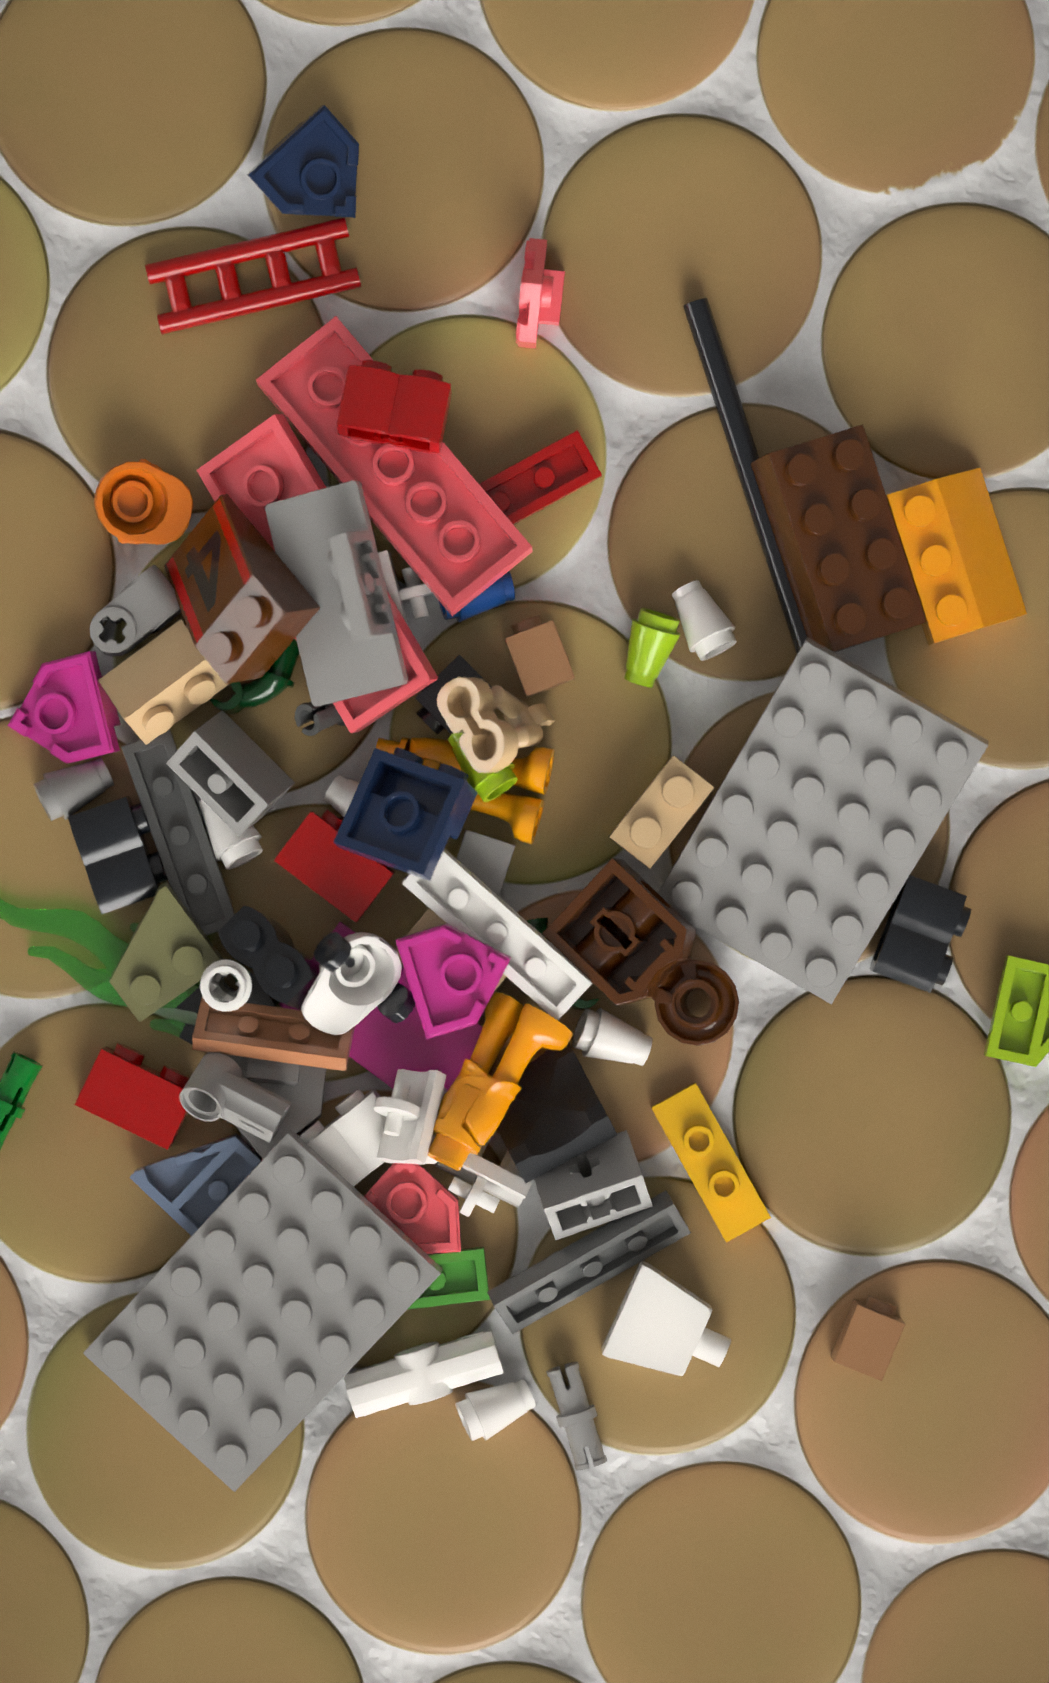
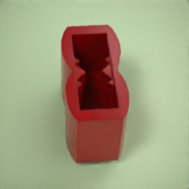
M363 360L361 366L349 365L336 424L338 435L365 442L391 444L414 451L440 453L452 396L451 384L444 382L441 374L429 370L416 369L413 370L412 375H400L392 372L390 365L375 360Z

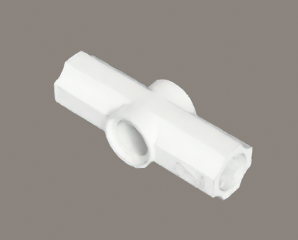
M489 1329L440 1345L439 1342H430L406 1349L395 1354L394 1359L348 1372L344 1376V1381L351 1407L357 1418L380 1410H387L390 1407L407 1402L409 1405H417L433 1401L452 1393L453 1388L502 1374L504 1369L492 1330Z

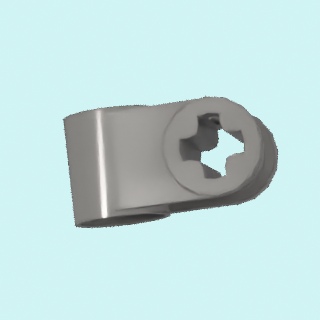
M156 565L149 567L120 592V595L93 617L90 625V637L95 646L104 654L113 657L125 655L150 634L163 628L181 613L174 588ZM111 619L116 625L122 621L127 623L122 630L123 635L126 637L122 643L117 644L113 639L108 640L106 643L102 641V638L106 635V630L103 627L106 621Z

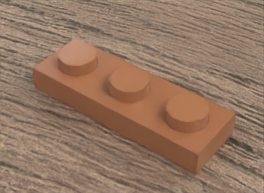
M202 997L192 1036V1050L346 1071L355 1026L344 1034L332 1035L312 1026L304 1018L302 1010L245 1003L239 1009L223 1012L209 1006Z

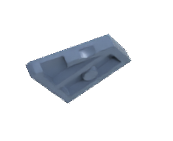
M236 1133L138 1168L129 1178L192 1236L262 1159Z

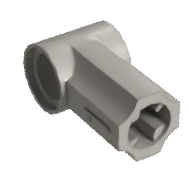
M216 1052L204 1055L182 1089L179 1099L182 1107L199 1120L212 1122L222 1118L269 1143L279 1131L292 1103L245 1079L241 1067L233 1059Z

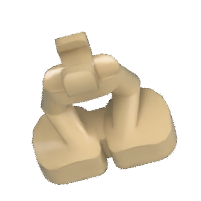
M454 678L440 689L437 696V706L453 733H464L459 739V745L473 769L479 773L499 772L507 767L517 756L518 748L537 746L543 738L541 726H550L555 721L546 704L539 703L529 707L525 701L519 700L499 685L490 688L488 683L481 678ZM496 708L504 713L505 720L497 718L494 712Z

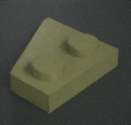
M165 881L158 887L150 907L142 921L139 922L126 951L121 955L109 982L137 1020L141 1022L198 983L209 965L216 961L224 960V958L167 881Z

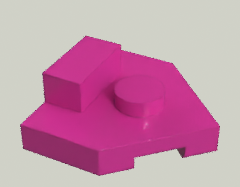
M88 651L42 663L32 681L34 684L20 708L16 709L8 724V727L45 747L52 755L66 764L120 751L114 727L121 724L117 708L98 681L103 676L101 675L96 651Z
M447 923L399 937L395 940L426 1039L476 1025L512 958Z

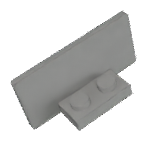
M349 481L267 504L265 511L275 553L321 607L296 636L312 705L315 707L405 685L408 682V676L360 481Z

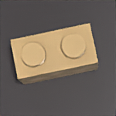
M182 619L98 680L123 719L145 745L167 732L174 724L201 704L209 701L216 693L228 685L224 683L195 647L188 627Z
M673 755L608 837L648 869H651L714 787Z

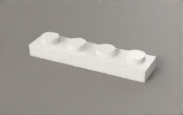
M445 848L430 881L412 874H408L403 880L402 884L447 924L512 957L503 974L556 1020H559L592 984V981L550 941Z

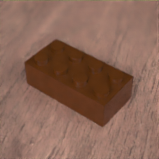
M863 424L768 453L751 463L808 638L836 653L927 622Z

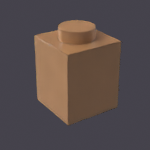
M540 615L511 626L514 635L505 638V642L527 698L575 680L553 620L542 623Z
M869 1296L866 1303L853 1299L830 1355L833 1361L882 1381L905 1327L904 1321L900 1317L895 1316L898 1307L873 1296Z

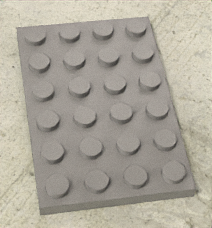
M807 637L662 884L658 894L693 926L832 1004L988 747L989 741Z
M290 1129L87 1347L83 1354L235 1492L442 1273L443 1268Z

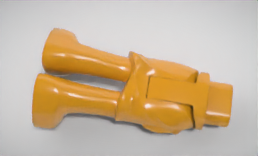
M402 737L400 742L379 738L376 744V749L391 754L394 753L395 748L410 751L424 760L422 765L438 770L440 764H447L461 770L452 750L453 747L446 740L427 737L411 738L410 740L409 738ZM536 747L527 757L514 758L512 763L515 767L512 771L518 778L514 786L545 795L548 791L552 774L554 749ZM503 793L489 802H483L477 794L470 810L491 815L508 822L515 839L533 844L541 821L544 800L530 796Z
M494 992L485 1007L486 1020L471 1058L464 1060L457 1078L443 1096L439 1105L433 1130L436 1136L429 1147L428 1156L457 1171H460L469 1153L476 1155L479 1153L480 1147L477 1144L485 1145L500 1125L509 1105L521 1089L518 1086L519 1080L535 1053L541 1048L561 1051L568 1045L573 1036L570 1029L549 1014L530 1004L525 1003L523 1006L514 998L503 993ZM513 1035L497 1070L491 1076L489 1072L508 1038Z

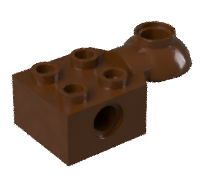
M612 858L542 933L615 1005H626L652 998L655 1001L654 1005L658 1021L668 1035L681 1043L696 1046L713 1043L728 1033L737 1018L739 998L736 985L727 972L711 962L694 960L691 957L696 929L623 859ZM695 988L703 989L710 996V1009L703 1017L694 1016L687 1007V997Z

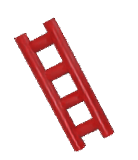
M345 217L146 264L145 269L150 285L165 281L172 309L171 312L157 315L161 334L362 287L357 267L342 270L335 240L350 237ZM315 245L322 275L292 282L285 252ZM265 257L272 287L242 294L235 264ZM215 269L222 299L192 306L185 276Z

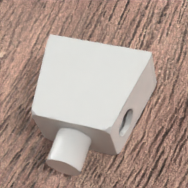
M641 1261L610 1327L601 1351L602 1355L608 1358L683 1376L692 1356L720 1367L730 1346L731 1339L706 1328L712 1313L710 1304L648 1262Z

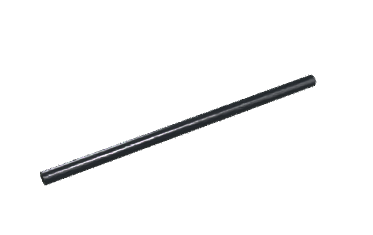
M702 298L683 305L793 645L796 654H798L807 635L751 466L752 462L759 459V455L708 299Z

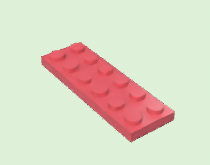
M335 316L256 379L257 385L280 413L285 416L286 420L340 484L349 481H360L371 521L451 616H454L533 552L532 546L443 441L440 453H427L391 444L365 442L338 435L336 424L348 366H361L363 360L373 359Z
M283 414L272 415L196 470L213 500L216 502L221 495L228 494L274 551L265 511L266 505L326 488ZM389 593L388 597L408 682L405 685L334 702L333 705L350 734L362 731L438 679L436 672Z

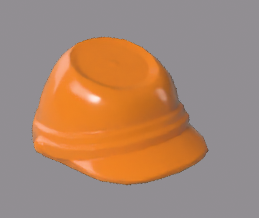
M140 459L139 461L125 462L115 466L100 479L95 492L94 506L97 518L109 533L118 538L120 543L167 544L177 541L188 528L193 510V499L189 488L182 480L163 471L159 466L148 460Z

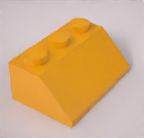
M981 468L937 478L886 495L927 620L926 623L922 624L928 646L1027 614Z

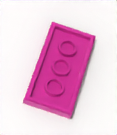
M341 921L332 931L339 933L342 937L356 933ZM401 967V977L398 983L411 991L405 969ZM282 1002L279 1003L283 1008L295 1009ZM416 1004L407 1018L399 1023L390 1021L376 1007L355 1025L349 1057L392 1089L394 1088L398 1069H406L417 1072L438 1070L447 1075L444 1087L448 1090L457 1078L464 1060L471 1058L483 1026L477 1023L476 1025L426 1039Z

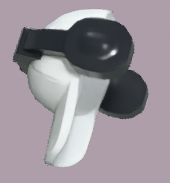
M331 932L317 945L314 951V959L319 963L320 973L302 1005L304 1018L312 1026L328 1034L340 1035L352 1029L376 1007L393 1023L402 1022L413 1011L415 1001L412 992L398 983L402 967L398 953L383 938L365 932H358L346 937H342L337 932Z

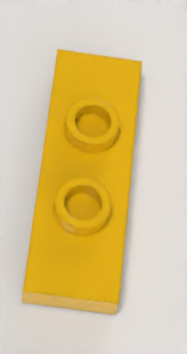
M696 1082L651 1106L652 1111L726 1243L771 1218Z

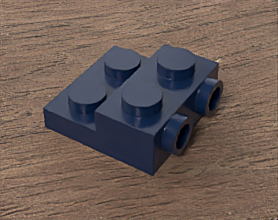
M375 748L333 843L343 850L430 881L449 837L458 839L478 792L467 782L469 775L455 767L440 764L438 770L422 765L424 760L410 751L395 748L394 753L391 754Z

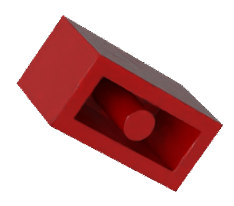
M326 809L322 816L311 811L274 861L357 923L395 872L389 869L387 865L339 848L333 841L343 820L328 809Z
M117 1043L114 1050L107 1046L102 1048L74 1105L168 1150L173 1145L188 1114L182 1107L179 1099L180 1093L190 1077L166 1065L163 1066L161 1072L142 1064L145 1058L144 1054L121 1043Z

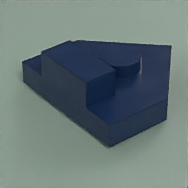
M322 105L308 119L299 123L274 146L247 176L282 214L356 218V178L359 143L325 105Z

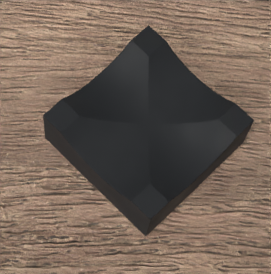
M569 1043L561 1051L547 1049L541 1056L527 1065L518 1083L521 1089L509 1105L504 1118L497 1128L525 1183L617 1136L607 1113Z

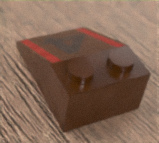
M223 494L217 499L164 565L195 647L225 684L262 678L321 608L228 494Z

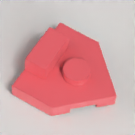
M529 238V241L526 240L525 264L521 279L519 317L516 330V344H518V347L536 349L539 324L559 326L565 271L545 269L547 240Z
M393 1163L364 1195L367 1200L426 1254L462 1251L459 1199L420 1164Z

